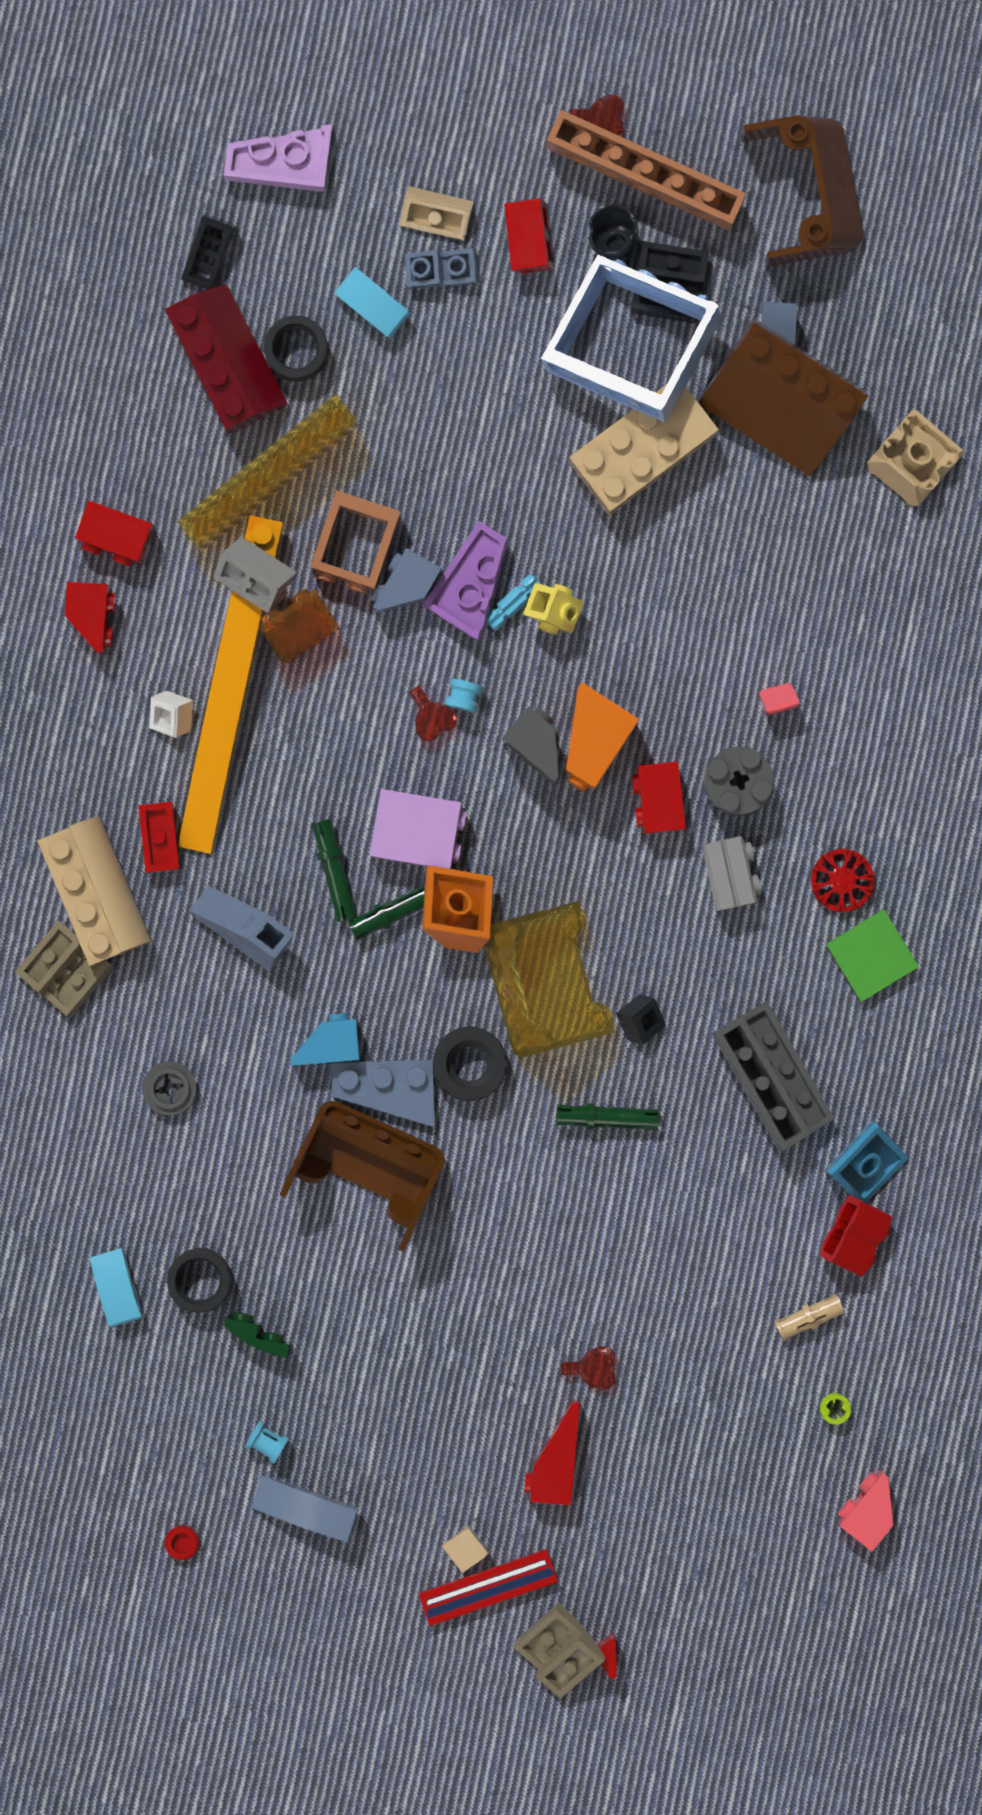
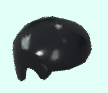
M613 204L600 208L589 220L590 235L588 239L596 255L610 260L621 259L629 256L639 242L637 221L625 206Z

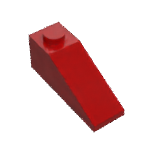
M579 1400L571 1401L533 1463L532 1473L526 1472L524 1493H530V1502L571 1505L580 1407Z

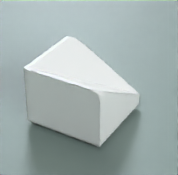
M164 691L151 697L149 728L174 738L188 733L191 730L193 700L169 691Z

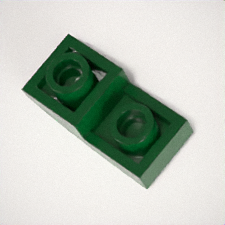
M234 1312L233 1317L227 1316L225 1318L224 1326L242 1341L264 1352L280 1357H288L291 1342L284 1341L285 1335L274 1332H265L264 1337L258 1336L260 1322L253 1321L254 1315Z

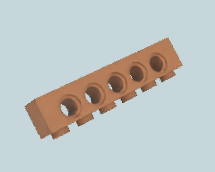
M560 110L547 138L546 149L728 231H731L746 197L745 192L563 110Z

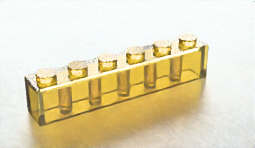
M337 394L333 395L177 521L197 548L201 552L204 551L358 427V420Z

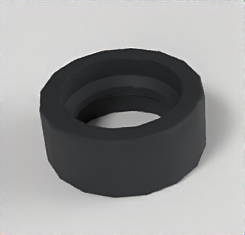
M290 315L279 319L269 328L264 339V354L269 367L278 377L289 382H304L314 378L324 368L328 359V342L323 329L314 320L305 316ZM292 329H301L308 332L314 338L316 344V354L313 360L302 368H290L284 365L276 353L279 338L285 332Z
M195 1248L185 1251L174 1260L168 1270L166 1283L169 1295L176 1305L187 1312L204 1313L214 1310L225 1301L231 1291L233 1278L230 1266L222 1255L212 1249ZM197 1260L207 1261L212 1264L218 1271L220 1278L219 1288L216 1293L209 1299L201 1301L193 1300L186 1296L179 1282L183 1268L190 1262Z

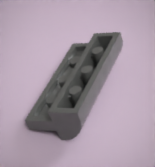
M767 1001L711 1033L779 1152L784 1151L835 1119Z

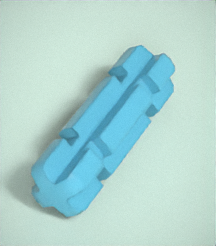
M531 574L526 576L520 582V587L516 586L497 604L498 608H492L488 612L486 622L492 629L499 630L506 623L505 619L507 617L511 618L528 602V597L531 595L534 584H541L536 577Z

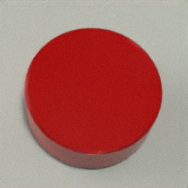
M175 1526L168 1532L165 1538L166 1551L174 1559L187 1560L197 1552L200 1542L199 1536L190 1526Z

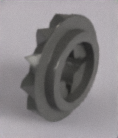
M172 1061L162 1062L153 1066L145 1075L142 1084L143 1097L153 1111L161 1115H177L188 1109L196 1097V1081L191 1071L184 1065ZM165 1074H168V1078L171 1079L172 1083L184 1084V1087L174 1092V1103L171 1102V1098H169L167 1093L155 1092V1090L165 1085Z

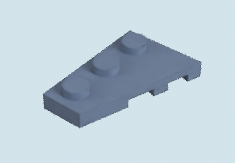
M433 1059L331 1063L332 1097L435 1127Z

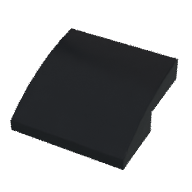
M642 241L638 271L640 269L652 273L657 280L666 284L669 282L677 283L685 288L687 293L698 297L703 293L709 251ZM634 293L632 314L698 323V319Z

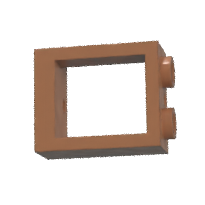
M336 490L310 566L312 571L317 572L315 578L331 584H335L336 579L349 583L348 589L367 595L368 589L375 591L401 517V512ZM340 509L387 525L370 577L323 563Z

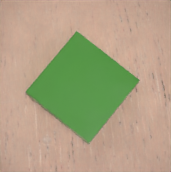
M884 909L825 944L860 1002L919 967Z

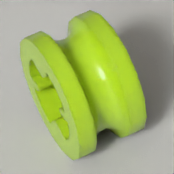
M830 1393L821 1400L820 1413L828 1423L833 1425L841 1424L849 1418L851 1405L842 1394ZM835 1399L841 1400V1408L844 1410V1413L840 1417L838 1414H835L836 1418L829 1417L830 1410L826 1407L831 1400L833 1403H835Z

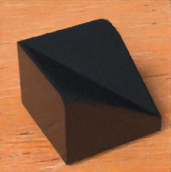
M638 995L616 1013L626 1039L630 1042L644 1045L666 1026L655 998Z

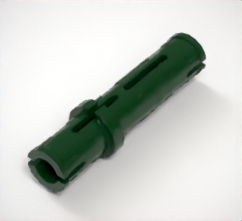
M332 819L312 823L311 827H313L319 853L316 854L317 859L322 861L337 918L336 922L358 916L355 912L341 855L344 854L343 849L338 847Z
M425 885L383 905L378 903L374 905L375 909L347 921L356 941L382 928L387 930L391 928L390 924L423 909Z
M587 1103V1106L557 1104L556 1126L586 1127V1130H594V1127L658 1131L659 1109L595 1106V1103Z

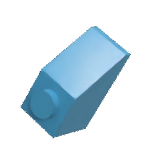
M349 1013L329 1015V1022H321L291 1058V1066L360 1060L357 1019L350 1020Z

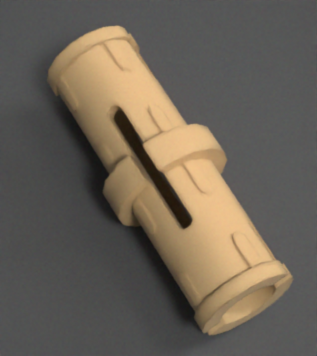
M836 1293L811 1306H808V1304L801 1306L802 1310L776 1320L775 1324L783 1341L810 1328L812 1331L816 1330L819 1324L843 1315L845 1311Z

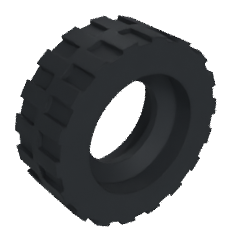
M478 1027L458 1028L443 1037L436 1047L433 1057L434 1076L439 1086L453 1098L462 1101L484 1099L494 1093L505 1078L507 1071L505 1050L501 1042L487 1030ZM466 1047L479 1049L487 1060L485 1073L473 1081L460 1078L453 1068L455 1055Z

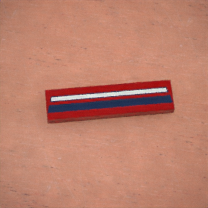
M546 1548L419 1592V1597L428 1624L432 1626L557 1583L558 1579Z

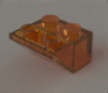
M307 589L300 591L290 599L292 605L283 611L275 608L261 618L263 624L259 626V629L284 667L340 630L339 625L316 589L310 593Z

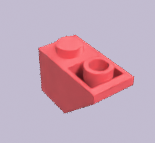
M881 1470L876 1475L872 1472L869 1473L859 1486L862 1490L855 1501L852 1499L847 1500L838 1512V1515L841 1517L838 1520L840 1527L871 1552L893 1526L888 1476Z

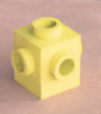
M535 583L523 615L539 622L538 628L547 633L557 635L558 631L561 630L572 634L584 602L573 597L574 590L568 587L554 584L552 588Z

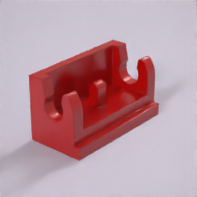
M541 198L504 203L511 271H519L520 274L553 271L554 265L547 203Z

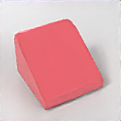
M791 683L764 689L759 692L764 714L767 716L797 708L800 704Z

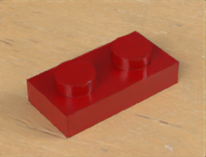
M173 802L138 805L145 873L179 870L180 864Z

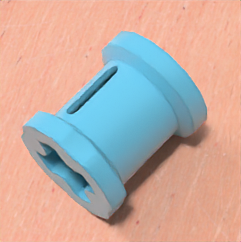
M259 1421L249 1437L245 1448L256 1449L270 1458L269 1461L274 1464L289 1437L285 1435L280 1437L265 1428L264 1423Z

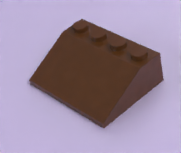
M752 318L698 403L710 413L808 476H811L851 424L869 396L866 390L755 318Z

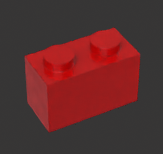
M88 500L75 535V540L82 543L80 549L97 556L100 555L101 551L113 555L112 561L131 567L133 562L141 565L155 527L150 522Z
M678 761L637 766V774H631L633 794H640L641 807L635 808L637 828H643L644 835L685 830Z

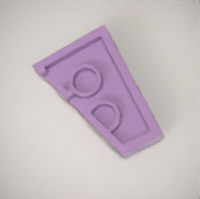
M332 124L323 125L320 129L305 132L303 130L292 131L289 135L274 138L266 136L229 143L224 168V181L325 192L333 130Z

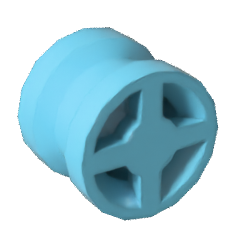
M451 678V694L446 698L444 705L470 713H477V697L482 694L484 687L468 681Z

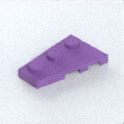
M478 521L423 603L426 609L479 643L509 541L507 538Z

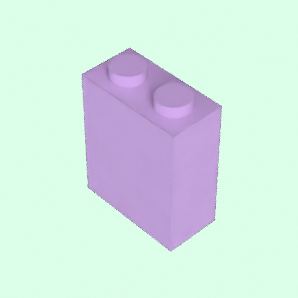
M381 789L370 857L426 867L430 865L451 869L452 864L459 863L461 844H456L455 841L457 830L464 831L467 811L461 810V802Z

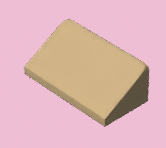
M408 187L399 226L465 241L474 202Z

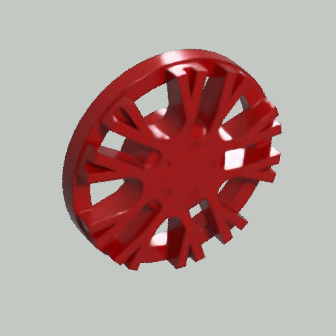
M836 849L824 854L814 865L811 873V888L816 899L827 909L836 912H849L861 907L871 896L874 888V873L867 859L858 852L850 849ZM844 854V864L841 867L835 865L834 855ZM853 856L856 860L850 869L846 866L850 857ZM825 860L834 868L831 873L822 865ZM862 863L867 870V874L857 876L855 868ZM818 871L829 876V880L826 883H816ZM857 879L868 880V887L856 885ZM830 885L832 890L821 896L818 890ZM855 888L865 893L858 902L852 896V890ZM836 892L839 894L840 898L837 906L827 902L831 893ZM848 893L851 906L845 907L843 894Z

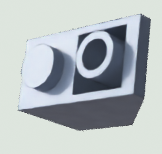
M407 548L402 555L396 553L387 569L392 573L387 583L380 582L371 597V600L375 602L373 610L380 614L425 601L442 573V568Z

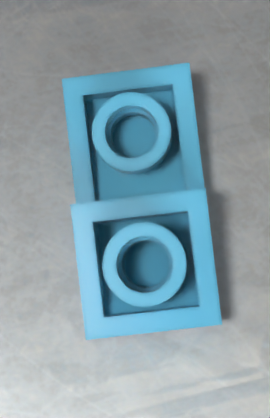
M356 267L334 292V294L389 339L411 314L404 306Z
M120 1248L90 1257L95 1283L108 1325L112 1328L143 1318L137 1289L131 1280L125 1251Z

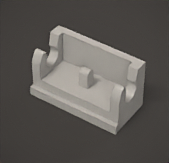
M241 536L222 552L213 578L269 614L288 594L285 588L295 579L297 572Z

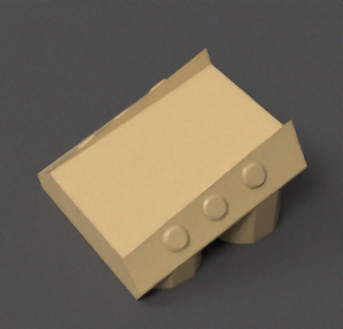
M912 410L889 438L885 440L867 464L870 474H875L906 501V505L919 506L964 454V451L917 410Z

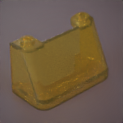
M579 901L490 925V939L484 945L509 1041L514 1053L518 1057H526L614 1033L611 1010L602 1002L593 1003L576 937L583 934L587 924L586 915L580 908Z

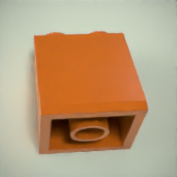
M583 682L579 685L576 695L565 774L570 776L567 781L569 784L585 793L587 788L594 792L634 730L639 718Z

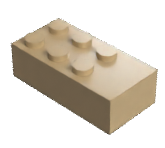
M668 383L655 393L662 396ZM685 386L666 423L633 409L570 456L569 464L610 516L717 436L719 429Z

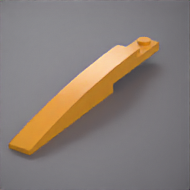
M250 515L245 539L276 558L283 522ZM233 590L224 623L178 847L209 854L212 853L264 610Z

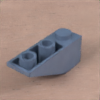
M210 886L206 888L188 911V913L269 972L288 950L294 937L292 931L267 913Z

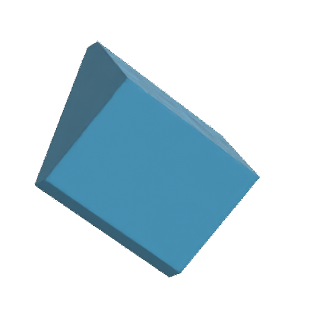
M870 1121L824 1171L851 1196L867 1203L909 1157L875 1122Z

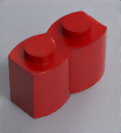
M849 1195L837 1214L835 1225L829 1231L822 1244L819 1256L862 1277L874 1265L877 1246L890 1233L892 1216Z

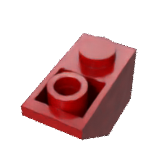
M67 582L66 618L98 654L106 655V647H112L113 627H108L109 613H115L116 593H110L111 588L108 584Z

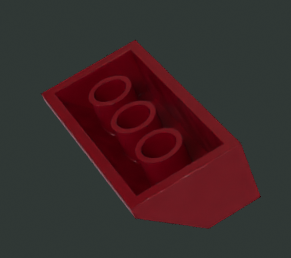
M227 284L195 293L164 309L228 435L288 405Z

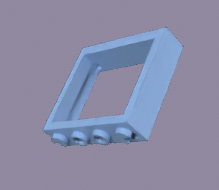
M597 255L541 359L548 373L666 423L721 321V315L718 305L707 300L705 295L694 296L687 293L686 289L677 283H663L646 270L640 269L637 272L628 268L619 259L613 261ZM607 281L701 321L662 396L567 356Z

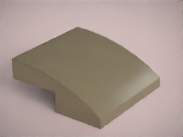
M58 920L17 968L15 973L71 1019L114 966L107 960H104L89 967L76 934Z
M560 1603L556 1604L516 1639L513 1646L516 1651L538 1669L535 1677L560 1699L605 1660V1656L591 1635Z

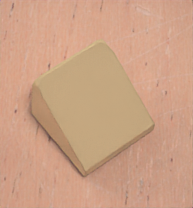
M469 1525L442 1545V1548L462 1573L489 1555L488 1549Z

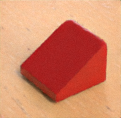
M612 1633L597 1643L605 1656V1660L601 1665L610 1679L617 1677L615 1635Z

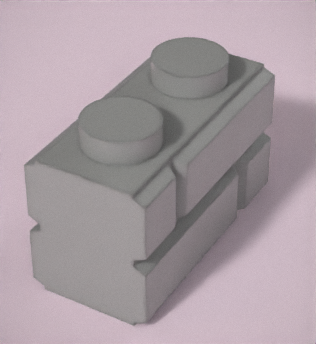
M743 836L703 844L702 850L716 912L757 903L756 896L762 895L758 875L751 876L749 863L754 862L751 843H744Z

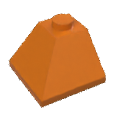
M428 865L426 867L422 931L445 948L478 953L490 939L493 876Z

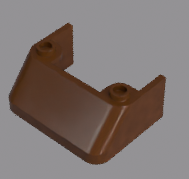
M800 115L744 125L741 134L742 143L780 136L782 143L791 150L798 151L811 148L823 214L810 216L801 223L799 228L800 246L768 251L764 261L765 268L854 251L862 241L863 229L842 125L832 118Z
M328 1101L321 1105L294 1159L280 1196L286 1198L296 1177L307 1183H320L325 1180L328 1172L390 1200L387 1206L388 1216L395 1223L407 1228L398 1247V1250L404 1252L445 1163V1156L439 1148L342 1103Z

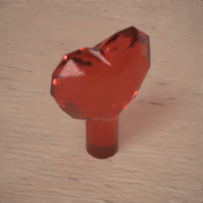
M608 94L596 100L589 109H570V114L618 136L623 132V121L620 115L624 110V101L618 95Z
M417 686L409 692L419 708L415 717L416 734L422 740L431 742L439 736L440 732L450 731L456 727L458 718L451 708L439 702H430L421 686Z
M596 1347L586 1353L580 1362H561V1375H581L584 1381L593 1388L601 1391L608 1390L615 1384V1374L612 1370L615 1362V1353L610 1347Z

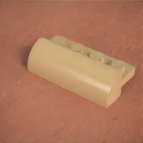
M100 816L76 823L67 829L37 840L89 967L152 942Z

